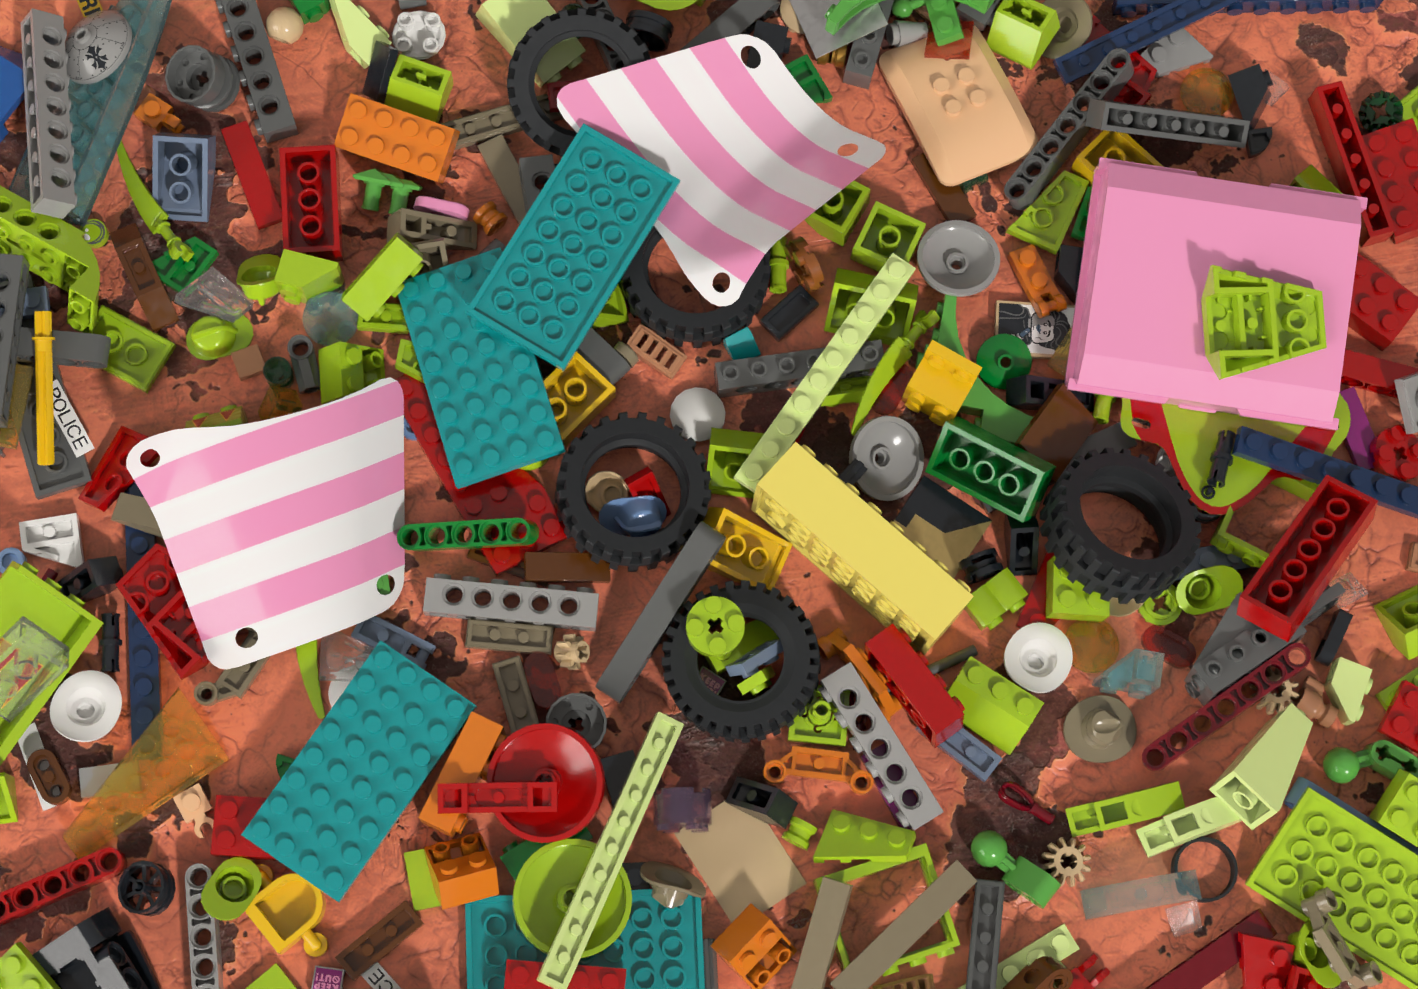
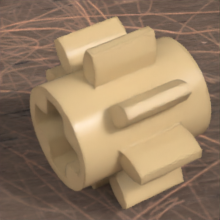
M564 634L563 641H557L554 648V657L560 663L561 668L579 670L581 667L580 663L587 662L590 649L588 644L583 641V636L576 637L575 634Z

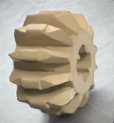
M1269 667L1265 670V676L1270 681H1278L1281 678V672L1278 668H1275L1273 672ZM1288 680L1277 688L1279 690L1278 694L1270 693L1261 699L1256 709L1260 710L1266 706V714L1271 715L1274 711L1279 713L1291 703L1294 705L1292 700L1299 698V694L1292 691V689L1298 687L1299 683H1290ZM1250 684L1249 687L1257 691L1250 696V698H1254L1258 694V690L1254 684Z
M1063 837L1057 840L1058 846L1052 842L1049 843L1047 847L1051 853H1042V858L1048 860L1049 863L1042 865V869H1051L1050 875L1054 878L1058 876L1057 881L1061 886H1063L1065 880L1069 887L1075 886V879L1083 882L1085 877L1082 872L1091 871L1090 866L1083 864V862L1091 859V855L1082 856L1081 854L1086 846L1082 844L1075 848V838H1071L1068 844H1066ZM1061 857H1070L1072 862L1069 865H1072V867L1063 868Z

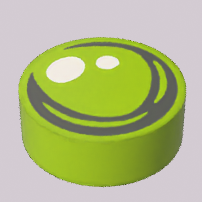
M87 220L79 229L85 232L84 239L91 248H100L108 241L109 231L100 220Z

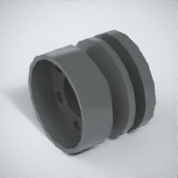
M187 45L179 49L170 58L166 67L165 81L167 89L172 96L181 102L204 111L219 112L226 109L234 102L239 92L240 75L235 64L224 56L211 52L201 46Z
M570 693L560 697L551 705L546 716V723L570 728L571 725L568 723L570 719L576 721L578 718L581 719V727L584 729L581 732L576 730V732L585 737L595 749L600 745L606 733L607 718L603 707L594 698L582 693Z

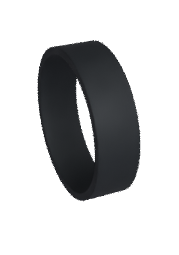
M1199 837L1184 843L1177 849L1171 862V877L1174 885L1183 896L1195 902L1207 903L1223 898L1233 889L1238 876L1237 861L1232 851L1223 842L1210 837ZM1192 843H1211L1221 849L1229 861L1231 870L1229 883L1225 890L1214 898H1201L1193 895L1183 886L1179 879V857L1183 850Z

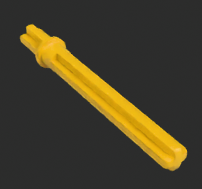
M34 311L35 337H32V340H35L38 465H53L55 457L52 340H55V337H52V312Z

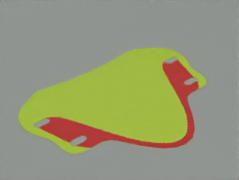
M1339 393L1333 417L1339 419L1337 431L1244 417L1238 414L1218 411L1216 413L1189 410L1179 408L1178 405L1159 404L1122 398L1120 421L1122 430L1128 436L1157 444L1165 450L1182 488L1188 490L1191 495L1190 500L1199 509L1209 514L1224 515L1230 506L1233 511H1236L1246 505L1277 478L1287 477L1311 484L1313 482L1232 455L1233 464L1228 468L1225 486L1219 488V482L1217 481L1216 488L1213 487L1215 496L1212 499L1203 498L1201 489L1208 485L1207 478L1212 464L1210 456L1215 451L1219 431L1225 430L1224 436L1226 437L1227 430L1237 434V429L1245 426L1332 457L1333 452L1349 432L1351 417L1348 404ZM1132 419L1146 420L1150 423V428L1145 429L1134 426Z

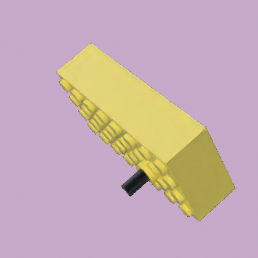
M795 442L757 483L751 510L781 537L793 544L792 546L884 627L887 628L894 624L898 630L902 628L910 637L911 643L909 644L914 651H921L925 655L974 597L970 593V587L960 579H953L948 574V568L942 562L930 559L925 554L927 552L920 543L915 540L912 542L903 535L904 530L893 521L889 523L881 516V510L872 502L866 503L859 497L860 493L853 485L868 470L861 461L855 458L838 476L837 472L826 463L822 465L815 459L816 454L804 444L800 446Z

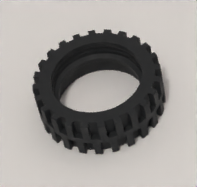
M586 8L564 9L541 19L518 42L508 67L507 89L509 102L521 128L539 146L551 153L563 156L577 134L576 131L567 130L551 121L542 111L537 101L535 74L542 57L551 47L565 39L589 37L610 46L619 55L625 67L650 60L651 57L646 44L642 42L637 35L638 33L633 28L622 22V19L617 16L613 17L606 14L605 11L598 9L597 11Z
M653 226L621 278L623 296L625 301L629 302L630 312L633 317L638 316L641 319V324L656 331L657 335L664 340L666 337L674 339V345L679 347L683 346V342H693V348H702V342L711 341L712 346L721 344V338L738 332L742 326H749L752 323L754 314H758L761 310L764 297H766L771 265H769L770 250L764 255L742 290L739 299L733 304L705 313H687L674 309L662 302L650 284L648 276L649 259L654 247L663 238L655 226Z
M627 412L618 413L617 419L610 421L608 416L600 418L599 424L593 428L591 424L583 429L582 436L579 439L577 437L573 439L568 452L564 454L561 461L555 491V503L558 505L559 522L563 521L565 535L568 539L571 537L577 542L575 548L580 553L587 550L592 554L591 561L597 564L600 559L609 562V569L617 570L618 566L622 565L628 566V572H637L639 566L647 565V569L651 570L655 569L661 561H665L666 564L671 562L676 554L683 549L693 531L701 521H704L707 514L712 490H709V483L711 481L710 471H705L704 469L706 459L703 453L697 455L694 449L697 443L692 437L686 441L681 436L682 428L678 425H675L673 429L665 426L666 419L660 416L657 417L656 422L646 419L647 413L638 412L637 418H628ZM621 448L646 450L663 459L674 470L680 484L681 497L679 508L667 526L649 536L629 537L614 533L595 520L586 503L585 481L593 464L607 452Z
M1112 447L1104 448L1100 454L1096 449L1088 451L1084 458L1080 455L1066 468L1043 501L1045 506L1040 511L1039 519L1045 522L1040 527L1041 536L1048 538L1047 543L1044 545L1047 553L1053 552L1056 557L1053 563L1058 569L1063 567L1069 573L1067 579L1072 583L1077 580L1084 585L1083 591L1091 594L1093 591L1100 593V599L1108 602L1114 597L1118 598L1119 604H1128L1134 598L1136 603L1139 604L1144 603L1149 597L1155 599L1160 596L1193 561L1196 556L1194 552L1200 547L1201 539L1197 538V535L1202 531L1201 523L1195 522V518L1199 513L1196 506H1190L1188 501L1191 498L1188 490L1182 491L1177 485L1180 480L1175 475L1170 477L1163 471L1166 467L1160 463L1156 466L1148 462L1149 457L1140 454L1139 457L1132 456L1131 450L1122 449L1119 453H1114ZM1086 493H1107L1120 497L1134 505L1145 515L1154 528L1159 542V556L1154 559H1135L1121 555L1107 547L1088 527L1081 511L1080 497Z

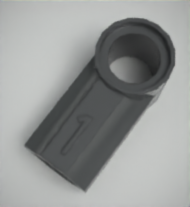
M296 335L289 340L287 350L290 354L300 394L317 392L320 390V374L314 346L307 336ZM299 345L309 347L308 352L302 356L294 354L295 348Z

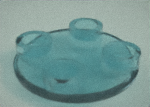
M323 292L310 298L306 303L303 312L304 329L312 340L321 345L329 346L339 341L347 342L357 330L358 314L341 300L342 293Z

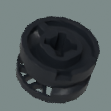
M995 548L973 554L958 563L960 569L965 571L966 576L964 579L967 584L983 581L1004 570L1002 563L996 559L998 554Z

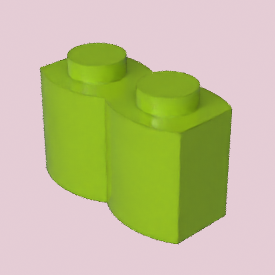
M1006 567L971 593L974 597L964 610L981 631L986 627L991 631L1004 621L1001 617L1004 613L1010 610L1013 614L1026 604L1023 599L1028 593L1008 567Z

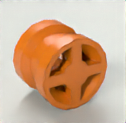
M493 201L484 204L473 216V221L484 227V232L487 236H491L499 231L508 219L505 213L497 210V205Z

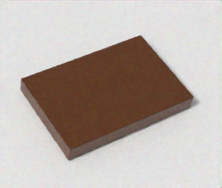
M1064 383L1057 384L1014 445L1057 466L1050 483H1054L1095 428L1098 421L1070 390H1067V386Z

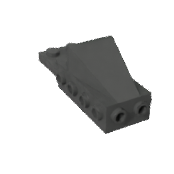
M1340 582L1332 587L1328 584L1289 642L1236 615L1239 597L1242 592L1238 593L1184 681L1186 682L1185 688L1192 698H1198L1203 706L1280 651L1293 643H1299L1307 632L1304 627L1333 608L1346 590Z

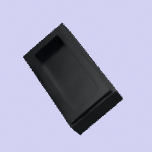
M376 41L362 94L376 102L384 103L399 50L385 42Z
M799 284L760 319L759 323L779 342L819 306V303Z

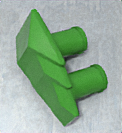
M376 168L353 174L354 179L363 180V183L366 184L362 209L379 211L381 191L385 185H390V188L393 189L389 214H393L400 208L406 209L409 192H412V190L420 191L423 188L414 181L401 179L397 175L384 173Z

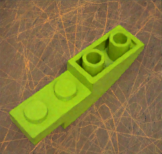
M1179 781L1065 808L1072 837L1171 814L1184 809L1185 804Z

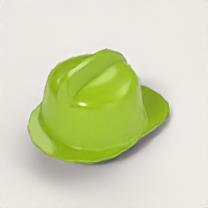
M261 254L245 260L240 265L236 282L241 286L244 295L248 299L258 300L259 304L264 306L267 298L279 293L274 279L281 260L280 257L272 254Z
M234 311L204 316L194 322L189 328L186 344L190 353L198 359L205 361L218 359L248 347L253 338V326L243 314Z
M1215 565L1192 570L1186 573L1178 583L1176 601L1183 611L1192 615L1226 608L1231 605L1235 596L1243 591V580L1234 568L1226 565Z
M233 857L225 860L216 869L203 888L201 903L204 910L211 917L219 920H232L242 915L261 887L262 879L259 868L251 860L243 857Z
M1311 920L1304 923L1299 931L1288 935L1289 942L1295 945L1292 961L1298 967L1308 969L1321 986L1335 988L1342 980L1330 968L1328 958L1323 949L1319 948L1314 942Z

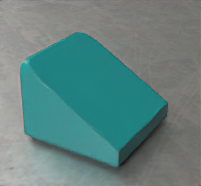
M748 326L724 339L723 345L732 360L761 355Z

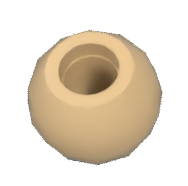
M278 7L266 19L268 36L279 42L291 45L303 34V20L300 14L290 7Z

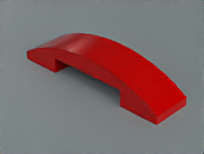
M557 782L437 784L438 814L558 812Z

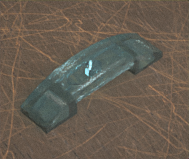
M1196 870L1154 876L1080 891L1086 920L1202 899Z

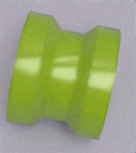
M792 816L789 821V829L784 831L781 837L803 850H808L810 846L809 839L812 835L816 834L818 829L810 823Z

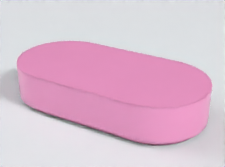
M428 196L416 197L413 207L416 211L466 221L470 212L468 207L463 204Z

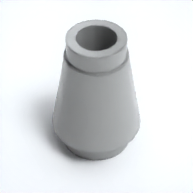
M894 20L886 27L888 44L895 45L896 47L927 38L928 27L925 22Z

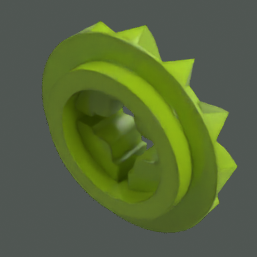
M1171 585L1160 596L1155 598L1158 600L1164 594L1166 595L1163 605L1166 607L1165 610L1160 608L1158 611L1153 612L1155 603L1151 597L1138 609V613L1143 616L1146 622L1156 626L1169 625L1179 617L1182 609L1176 601V587Z

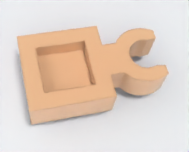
M198 783L177 794L173 799L185 822L189 824L195 821V834L200 839L205 838L202 833L203 825L210 824L213 829L214 820L209 818L207 813L214 809L201 784Z

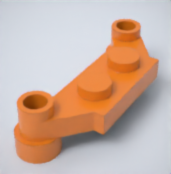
M836 628L826 637L821 636L817 639L820 656L824 660L828 661L837 654L845 665L850 662L852 663L889 723L891 721L890 717L902 709V706L895 696L889 694L884 676L877 669L873 670L867 663L868 657L859 647L855 648L852 643H848L846 635L840 628Z
M792 746L790 753L779 760L769 761L763 769V776L770 784H779L787 776L844 782L850 786L854 793L859 795L868 793L874 784L872 775L865 770H860L849 759V752ZM776 769L779 772V777H771L769 770ZM856 780H863L865 787H857Z

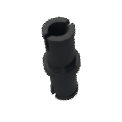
M1225 430L1219 431L1215 451L1210 456L1212 464L1207 484L1215 488L1217 481L1219 482V488L1225 486L1228 468L1233 464L1232 451L1236 434L1227 430L1226 437L1224 436Z
M104 613L101 614L103 622L102 639L99 640V646L102 647L101 672H120L119 646H122V640L119 639L120 614Z

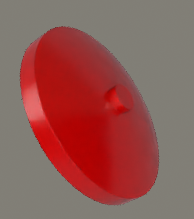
M533 724L512 733L495 751L487 772V783L557 782L558 812L494 813L510 832L532 842H557L576 835L595 817L604 796V770L596 750L580 733L558 724Z

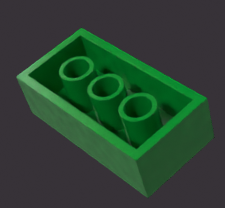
M958 416L945 421L925 472L1024 523L1036 516L1057 466Z

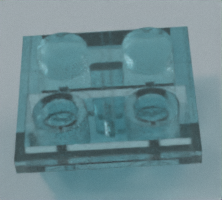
M1136 648L1096 677L1092 682V686L1100 687L1099 691L1103 693L1116 694L1117 691L1128 692V697L1145 699V695L1149 696L1160 688L1165 653Z

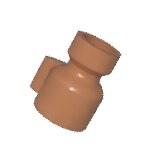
M1308 675L1298 692L1299 698L1294 699L1293 703L1306 714L1308 719L1316 718L1319 724L1329 728L1337 718L1339 709L1330 703H1323L1322 695L1325 685Z

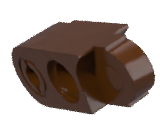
M1042 956L1036 959L1030 966L1026 965L1003 989H1069L1073 982V975L1062 962L1052 957Z

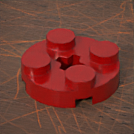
M1395 425L1383 430L1373 438L1370 444V454L1373 452L1375 461L1372 463L1378 473L1403 482L1409 481L1418 475V439L1415 435L1406 434L1402 426ZM1393 449L1400 453L1401 458L1399 460L1395 458L1396 453Z

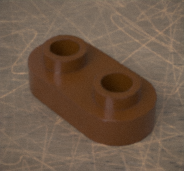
M46 749L33 752L28 758L27 768L41 797L51 805L64 804L72 794V786L58 758ZM43 761L49 762V767L46 770H40V764ZM56 786H61L62 792L54 796L53 789Z

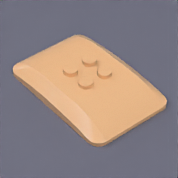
M960 22L965 38L939 47L934 33H932L927 38L888 50L879 59V68L937 179L945 186H956L1026 158L1039 142L1017 95L979 29L969 22Z

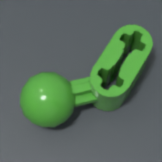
M1386 740L1370 743L1363 750L1357 752L1344 747H1335L1326 754L1323 760V771L1326 776L1340 784L1354 780L1359 770L1365 767L1371 768L1390 780L1394 778L1399 768L1418 777V758Z
M985 830L974 837L971 844V853L976 862L984 867L997 866L1005 873L1001 880L1013 891L1039 908L1043 909L1060 888L1061 884L1040 867L1022 856H1019L1016 860L1007 853V843L998 832Z

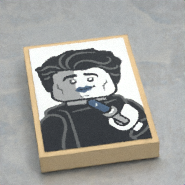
M997 300L995 303L994 335L1011 334L1020 338L1028 346L1032 359L1067 361L1075 305H1067L1066 310L1060 312L1055 310L1049 312V316L1039 318L1030 302Z

